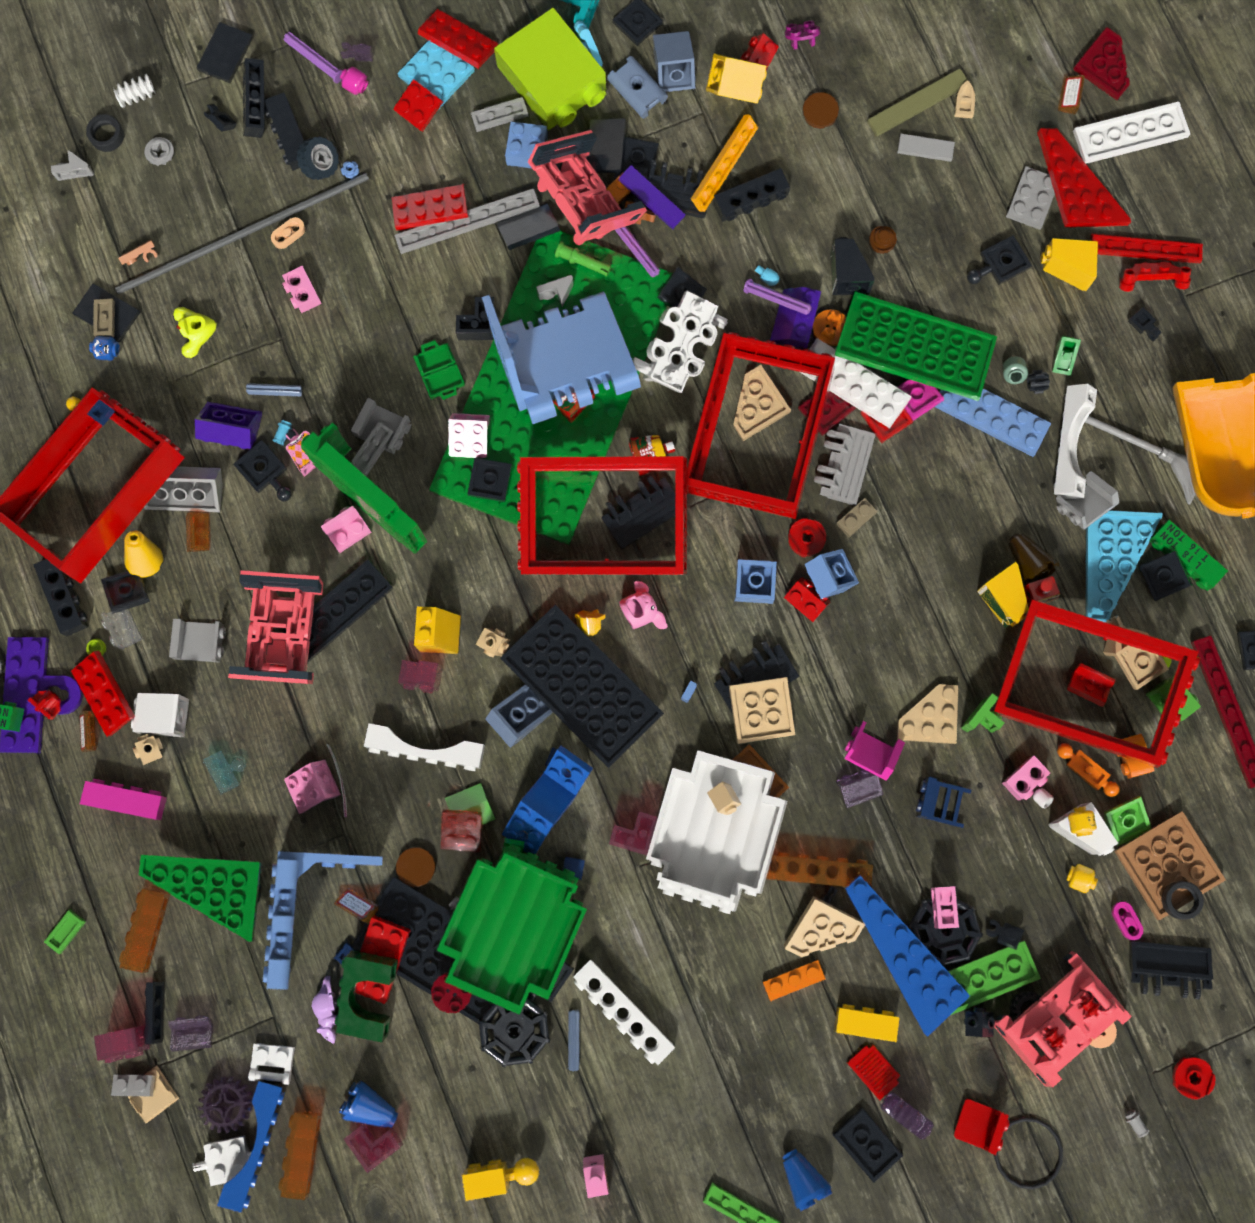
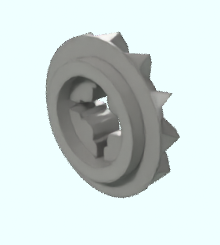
M159 137L147 143L145 157L151 164L159 166L162 164L166 165L169 160L172 161L174 147L169 140ZM162 149L164 153H161L158 157L156 152H159V150Z

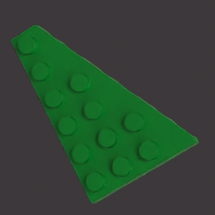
M141 855L139 876L164 889L180 901L190 905L221 926L246 939V941L254 942L262 862Z

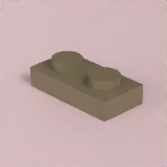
M113 299L94 300L93 335L95 337H114L115 301Z
M864 498L840 519L836 525L850 538L878 511Z

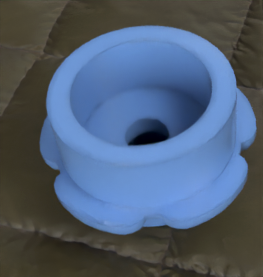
M353 161L345 162L341 168V173L348 179L357 177L359 173L358 164Z

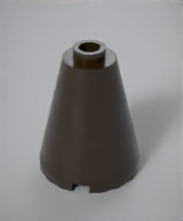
M1016 533L1009 539V548L1026 585L1048 578L1056 571L1055 565L1059 567V563L1055 558L1024 533Z

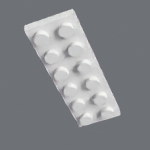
M1179 102L1077 127L1073 130L1085 164L1185 139L1190 136V131Z
M818 338L810 347V350L816 354L828 353L835 358V370L829 391L888 428L893 425L911 400L910 395L860 364L834 356L836 350ZM800 372L817 383L819 376Z

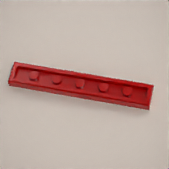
M1092 234L1090 236V241L1098 242L1097 254L1188 263L1202 262L1203 244L1099 234Z

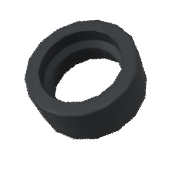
M97 115L89 121L86 127V135L89 141L97 150L102 152L116 150L124 140L122 126L111 115ZM104 125L114 126L115 133L111 139L98 141L95 138V134L100 127Z
M1186 881L1169 884L1164 889L1161 899L1167 914L1182 920L1196 917L1201 912L1204 903L1200 889L1193 883ZM1177 889H1187L1193 895V907L1187 912H1179L1172 906V894Z

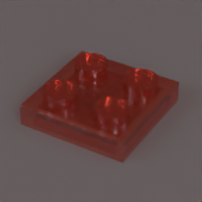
M443 809L441 849L480 852L482 812Z

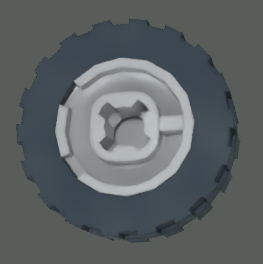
M314 137L304 140L299 145L297 150L298 166L306 177L320 180L331 177L335 173L339 164V156L333 143L328 141L327 138Z

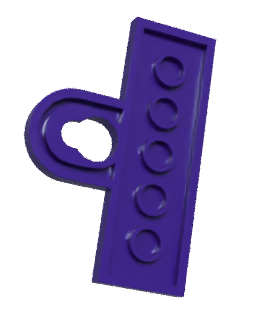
M8 637L3 705L5 702L17 703V707L24 709L20 732L1 729V753H41L43 714L35 711L36 707L28 701L38 691H47L50 687L57 686L61 690L68 692L69 696L67 700L61 701V711L57 715H66L74 712L82 702L83 693L75 679L68 676H46L49 639L46 637Z

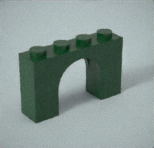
M354 950L344 956L342 960L344 972L339 982V987L342 988L337 1000L339 1013H337L335 1018V1024L337 1025L336 1033L381 1043L386 1039L389 1034L391 1016L363 1009L356 1000L355 987L361 981L390 985L396 978L398 959Z

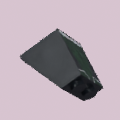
M847 237L835 239L830 253L832 296L854 295L855 292L869 295L875 280L854 239H848Z

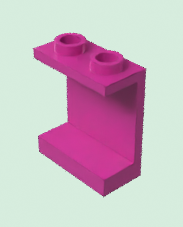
M863 721L860 727L855 726L851 734L853 740H849L845 747L847 754L844 759L887 781L894 771L905 742L898 739L894 746L891 747L864 733L863 730L867 722Z

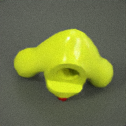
M178 307L173 313L175 320L178 321L177 328L184 337L189 339V342L185 343L181 348L182 355L186 358H193L198 354L201 346L213 335L217 323L213 319L193 312L186 307Z

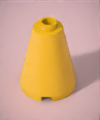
M136 530L129 532L124 540V564L130 574L143 578L157 573L164 560L161 549L142 532Z

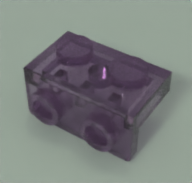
M196 1016L193 1019L177 1018L175 1021H169L168 1026L171 1029L170 1050L172 1052L212 1047L213 1023L209 1017Z

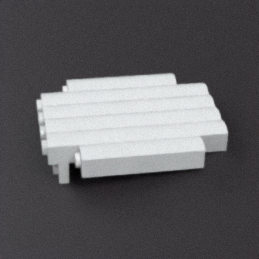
M697 751L691 773L672 768L646 857L647 860L651 861L650 865L660 868L664 865L663 872H658L656 879L660 881L658 888L663 889V894L674 897L676 893L682 895V900L693 902V899L701 901L700 905L708 908L715 905L720 907L719 911L728 914L731 911L737 910L742 889H745V894L755 897L757 893L762 894L788 802L769 796L775 775L774 772ZM721 782L730 784L741 802L737 810L730 815L718 813L707 794L708 791Z

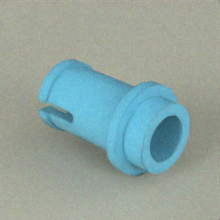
M281 420V423H278L279 427L272 441L284 445L287 438L286 434L292 430V424Z

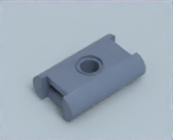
M633 56L628 57L627 63L618 71L614 72L612 70L607 76V80L642 119L648 116V111L659 102L663 104L668 98V95ZM637 85L641 86L640 89H634Z

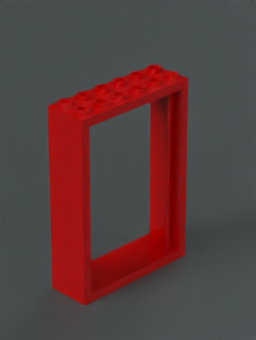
M734 332L724 333L687 468V493L796 519L835 370V358L828 353L816 354L810 349L798 350L792 345L780 346L769 340L765 342L758 341L757 338L752 336L745 338L740 337L739 334ZM734 357L819 376L803 438L799 442L801 446L786 501L702 481Z
M94 388L90 389L0 496V522L55 567L79 583L83 582L185 458L179 453L181 449L174 443L170 444L171 440L165 435L160 434L151 425H146L147 423L144 420L134 416V413L126 407L121 409L122 405L114 398L109 400L110 396L103 390L98 392ZM100 399L115 411L110 419L151 448L153 452L66 557L62 559L20 524L102 427L101 424L87 415Z
M520 457V462L517 463V472L520 473V481L517 483V490L520 493V501L517 503L520 520H518L517 528L518 532H521V539H518V551H521V559H518V570H521V574H687L686 457ZM675 470V561H609V559H605V561H536L535 471Z
M1032 600L994 712H997L1002 717L1159 768L1167 761L1169 753L1165 751L1167 746L1172 745L1175 733H1172V730L1180 722L1181 714H1178L1180 708L1183 709L1188 697V695H1185V691L1191 688L1194 679L1191 673L1192 670L1195 671L1201 657L1197 656L1199 651ZM1037 617L1103 637L1105 641L1107 639L1179 661L1150 749L1008 702Z

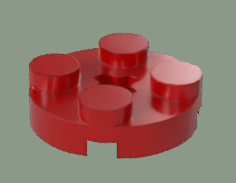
M800 519L792 525L788 534L790 548L801 557H811L818 554L826 542V531L822 524L816 520ZM804 533L812 535L810 538L811 542L803 541Z
M1182 1058L1173 1070V1086L1185 1097L1201 1099L1213 1091L1216 1081L1215 1074L1212 1072L1211 1066L1200 1058ZM1196 1072V1077L1199 1079L1192 1084L1189 1076Z

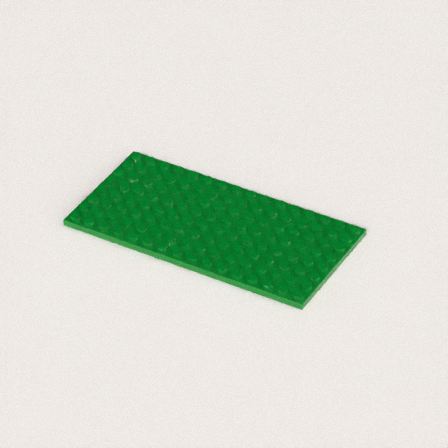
M559 231L536 240L500 325L503 326L522 319L525 329L528 330V321H531L534 327L539 326L538 318L542 317L544 323H547L544 311L558 307L563 318L562 310L567 309L569 315L574 314L573 306L578 305L581 312L583 310L580 299L604 291L632 361L636 357L645 362L648 345L656 337L661 324L659 321L660 317L668 307L657 296L673 273L659 268V275L651 277L639 260L588 241L581 245H576L574 236ZM562 241L564 245L578 248L580 253L612 265L608 276L578 263L571 264L564 258L555 257L559 243ZM572 275L574 285L563 307L558 295L549 300L539 299L537 286ZM493 340L462 414L490 415V423L487 427V457L479 459L512 464L506 502L467 495L474 458L477 457L449 456V444L429 491L517 525L518 520H520V512L517 509V503L520 501V493L517 490L520 473L517 472V463L520 462V457H606L633 390L616 396L611 380L608 381L609 390L604 389L603 383L598 384L599 393L595 394L593 404L588 405L572 423L568 421L554 404L557 416L532 424L527 409L519 411L495 341ZM535 471L536 533L570 545L600 471Z

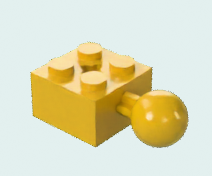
M530 1158L520 1159L513 1168H507L506 1162H501V1159L489 1161V1164L481 1166V1163L468 1165L469 1168L462 1174L465 1200L507 1194L510 1187L509 1181L516 1180L521 1185H531L539 1176V1167Z

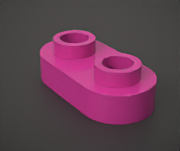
M1127 902L1115 903L1111 913L1121 933L1129 940L1139 939L1143 935V926L1132 906ZM1120 908L1124 910L1122 916L1118 912ZM1130 926L1134 928L1133 933H1129L1128 928Z

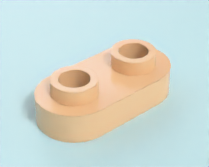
M291 218L274 230L271 234V241L274 246L283 249L300 238L305 233L303 221L299 218ZM299 227V230L293 231L294 228Z

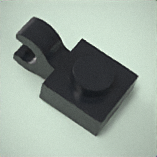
M207 104L210 111L204 112V115L210 119L217 129L221 132L235 129L237 123L225 111L220 112L215 104Z
M1144 307L1128 320L1140 334L1146 332L1148 338L1153 342L1162 333L1153 325L1156 319Z

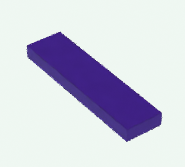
M632 165L619 177L618 180L672 230L685 217V214Z

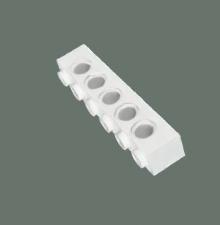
M591 959L574 975L576 979L574 984L581 991L585 989L590 994L588 998L593 1004L597 1005L599 1003L604 1008L602 1013L609 1020L613 1018L618 1023L616 1027L623 1035L626 1032L632 1038L630 1042L637 1049L641 1047L646 1052L644 1056L651 1064L655 1062L659 1065L675 1048L673 1043ZM592 978H597L600 981L598 989L590 988L589 981ZM605 993H612L615 998L614 1002L606 1004L603 1001V995ZM621 1007L626 1008L629 1012L628 1016L623 1019L617 1015V1010ZM634 1022H639L642 1024L643 1029L639 1033H634L631 1030V1025ZM648 1037H654L657 1040V1044L652 1048L647 1047L645 1044V1040Z

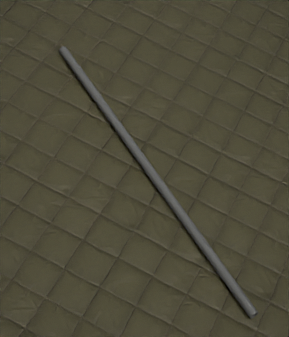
M364 173L115 287V290L119 295L369 180L368 175Z

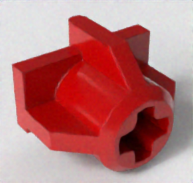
M50 690L38 691L33 697L28 699L36 707L35 711L41 712L50 720H53L61 711V699Z

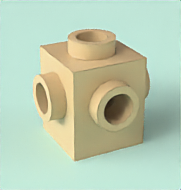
M484 627L476 645L483 648V653L490 657H502L509 648L508 643L510 639L505 637V632L497 628L494 631Z
M149 734L137 738L136 747L132 749L136 758H141L143 765L162 758L160 749H163L159 738L155 739L154 735L150 737ZM150 745L152 747V750L150 752H146L144 750V746Z

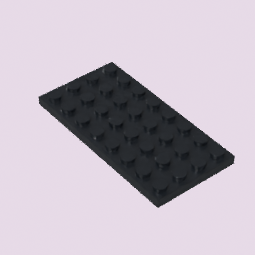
M556 604L500 658L608 769L664 715Z
M393 877L351 947L361 952L370 920L373 916L410 929L396 974L431 995L433 983L439 976L448 973L454 958L436 950L453 912ZM471 994L469 1003L459 1013L477 1023L478 1019L485 1014L493 1003ZM497 1012L492 1016V1018L489 1021H493Z

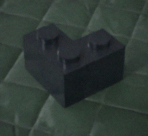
M475 297V315H456V335L458 340H494L482 297ZM490 297L493 307L496 309L494 297Z

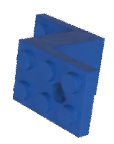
M560 746L543 775L518 804L502 835L508 839L525 841L524 852L536 854L550 830L573 803L593 768L566 748Z

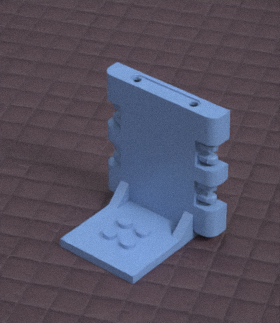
M604 291L580 299L583 310L581 312L578 305L573 306L574 314L569 315L567 309L562 310L563 318L558 307L544 311L547 323H544L542 317L538 318L539 326L534 327L533 323L528 321V330L525 329L522 319L501 326L490 296L482 297L496 348L519 411L527 409L532 424L557 416L552 400L556 399L558 407L563 405L561 399L563 396H567L570 403L574 402L572 393L575 394L580 408L593 404L589 388L592 387L594 394L599 393L598 384L603 383L604 389L609 390L608 381L611 380L616 396L641 387L637 370Z
M278 851L277 864L272 866V877L276 878L275 885H271L270 897L274 898L273 905H269L268 918L272 919V925H267L266 940H270V946H266L265 961H268V966H264L263 982H267V989H288L297 878L314 863H322V867H335V864H342V868H355V865L380 866L382 865L383 857Z

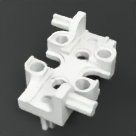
M685 291L678 307L666 309L659 321L673 329L674 338L668 343L658 338L650 341L647 348V356L652 361L650 364L634 357L633 363L636 370L645 374L643 379L648 382H657L671 390L682 393L688 377L698 376L705 365V361L694 356L692 351L694 344L702 342L705 345L712 346L717 337L715 326L724 329L728 323V319L716 314L718 306L689 291ZM671 312L676 316L675 322L670 320ZM689 319L695 323L693 330H689L686 327V322ZM704 328L707 329L709 333L707 338H705L702 333ZM656 347L661 349L660 357L655 354ZM674 354L680 357L678 365L672 363L671 358ZM689 363H692L694 366L692 373L688 370Z

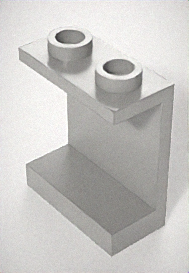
M368 398L351 432L355 437L366 441L379 421L395 432L384 449L394 454L396 450L401 448L402 438L404 434L409 432L411 421L408 416L405 415L403 418L377 406L374 400Z
M1092 471L1085 475L1087 485L1085 486L1084 498L1067 499L1065 501L1060 496L1056 497L1059 513L1069 517L1074 525H1079L1082 529H1086L1119 504L1118 491Z
M173 619L169 657L174 660L220 662V658L224 655V647L222 646V639L226 636L224 624L215 621V624Z

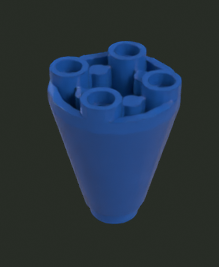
M361 1080L358 1083L353 1082L348 1091L351 1094L348 1101H344L339 1109L342 1119L383 1128H392L398 1117V1112L365 1082Z
M796 1149L782 1157L785 1161L783 1164L797 1209L799 1208L800 1211L806 1210L816 1204L814 1199L819 1201L832 1194L831 1185Z

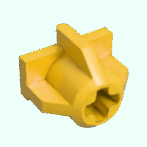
M598 609L592 612L580 611L575 614L577 626L588 637L594 636L601 629V620L605 619V614H600Z

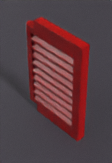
M865 1045L847 1062L879 1101L899 1083L897 1079L900 1077V1074L874 1045L869 1048Z

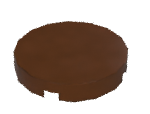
M819 92L810 95L805 100L802 113L807 124L813 128L823 129L833 125L836 121L839 107L834 97L827 93Z
M422 848L405 850L396 862L398 878L410 887L426 885L435 874L434 858L428 851Z

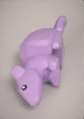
M325 976L321 990L313 998L312 1009L318 1018L319 1027L317 1032L334 1044L336 1040L333 1028L336 1018L334 1010L338 1006L335 992L332 993L331 976Z

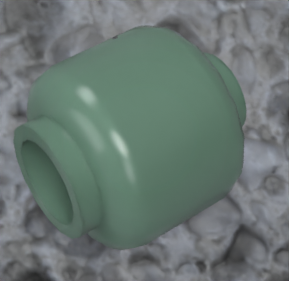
M1014 356L1004 362L1002 367L1003 376L1008 383L1016 385L1025 381L1028 376V368L1023 358Z

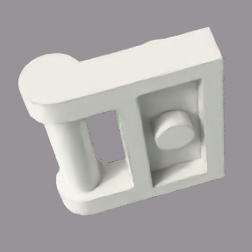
M254 1043L248 1080L278 1081L289 1085L295 1047ZM258 1066L285 1068L284 1074L258 1071Z

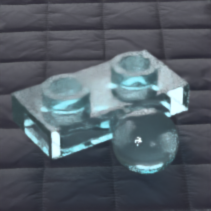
M219 751L203 759L221 795L239 786L233 771L241 772L246 768L247 762L243 757H235L231 764H228L222 751Z

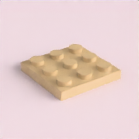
M787 677L729 685L738 744L795 735Z

